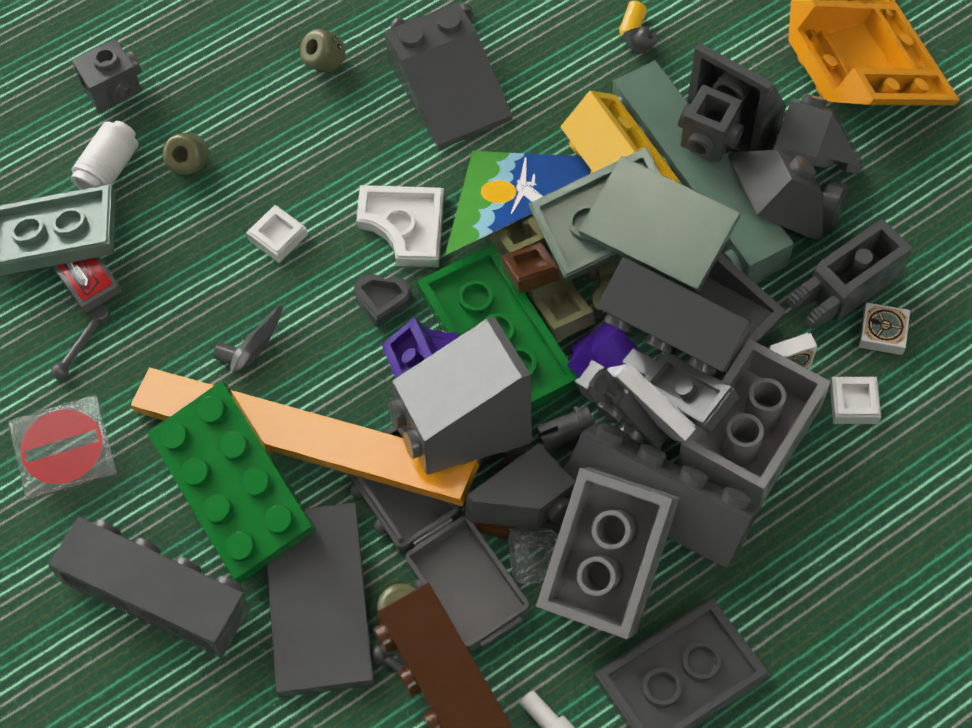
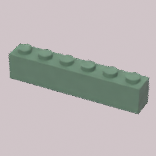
M656 60L613 80L612 94L619 98L684 186L740 212V219L721 254L754 283L787 267L794 246L793 241L780 225L757 216L727 154L724 153L720 162H717L708 157L696 156L688 149L680 146L683 129L678 127V121L687 101Z

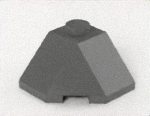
M803 94L801 100L795 98L791 100L773 150H779L792 157L801 156L813 166L827 168V166L833 167L835 163L842 165L841 170L858 174L863 161L836 111L826 107L828 100L809 94Z
M779 150L734 152L729 159L757 216L816 241L823 236V193L814 177L816 174L814 167L805 158L798 155L792 157Z

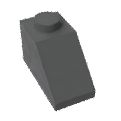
M538 443L467 494L465 516L470 522L537 529L548 520L554 523L565 516L575 481L547 450Z

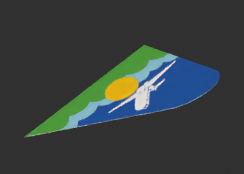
M472 151L445 255L531 215L532 212L528 203L589 175V166L583 158L578 156Z

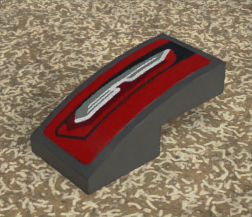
M100 257L50 266L84 313L89 312L122 292L120 285Z

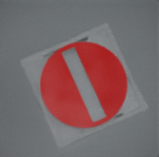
M96 394L8 421L27 501L117 474Z

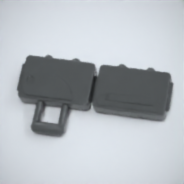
M392 426L383 431V433L404 438L402 427L395 428ZM486 457L477 460L478 468L485 464ZM346 473L353 483L350 488L351 495L355 498L362 497L377 519L374 523L375 530L381 534L387 533L397 550L401 553H406V561L417 578L415 588L418 589L429 582L468 651H473L479 646H482V648L486 647L523 622L521 618L530 611L528 600L473 522H470L466 516L461 517L462 511L459 505Z

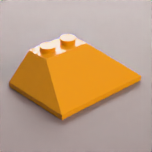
M791 0L788 41L796 52L798 61L805 67L816 85L817 92L821 97L828 100L827 102L863 105L955 106L960 101L895 0Z

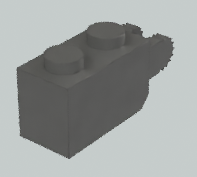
M880 219L825 257L814 269L812 278L801 287H798L788 297L787 303L793 310L799 309L814 298L820 303V306L814 308L807 316L806 323L811 329L821 326L833 317L839 321L903 275L912 247L883 219Z

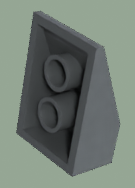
M459 2L385 31L388 62L438 150L512 120V113L478 34Z
M699 43L694 50L688 103L692 104L702 85L743 100L739 124L744 125V129L735 149H727L732 152L766 150L780 132L786 105L775 84Z

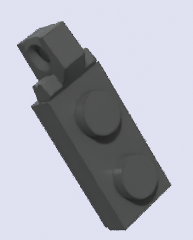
M633 348L622 361L624 365L631 364L692 423L710 433L739 398L735 389L730 385L694 368L671 353H659L654 360Z
M591 360L587 369L575 381L581 394L594 403H598L596 408L604 416L620 424L618 429L625 433V439L637 445H640L643 441L660 449L668 439V435L655 424L630 390L620 385L604 366Z

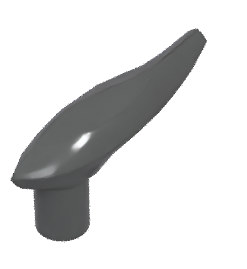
M279 304L254 331L246 336L244 342L238 348L219 342L214 349V359L231 364L230 370L232 372L250 365L269 342L278 324L283 307Z

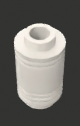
M115 121L114 123L104 122L72 167L73 175L71 176V181L80 190L107 184L113 185L135 153V150L139 147L138 141L135 139V131L121 121Z

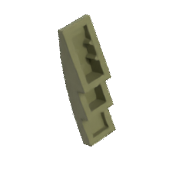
M532 214L489 234L500 256L542 243L557 265ZM560 269L558 281L524 292L556 342L595 324L593 310L575 289L572 280L566 283Z

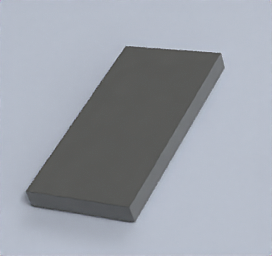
M355 502L305 509L317 531L267 565L275 682L278 698L374 685Z

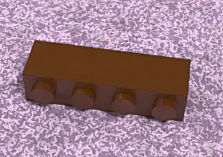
M429 582L377 611L376 620L379 626L373 628L375 636L387 655L393 651L396 653L403 666L397 673L410 697L412 698L419 694L428 712L424 713L422 718L427 728H513Z

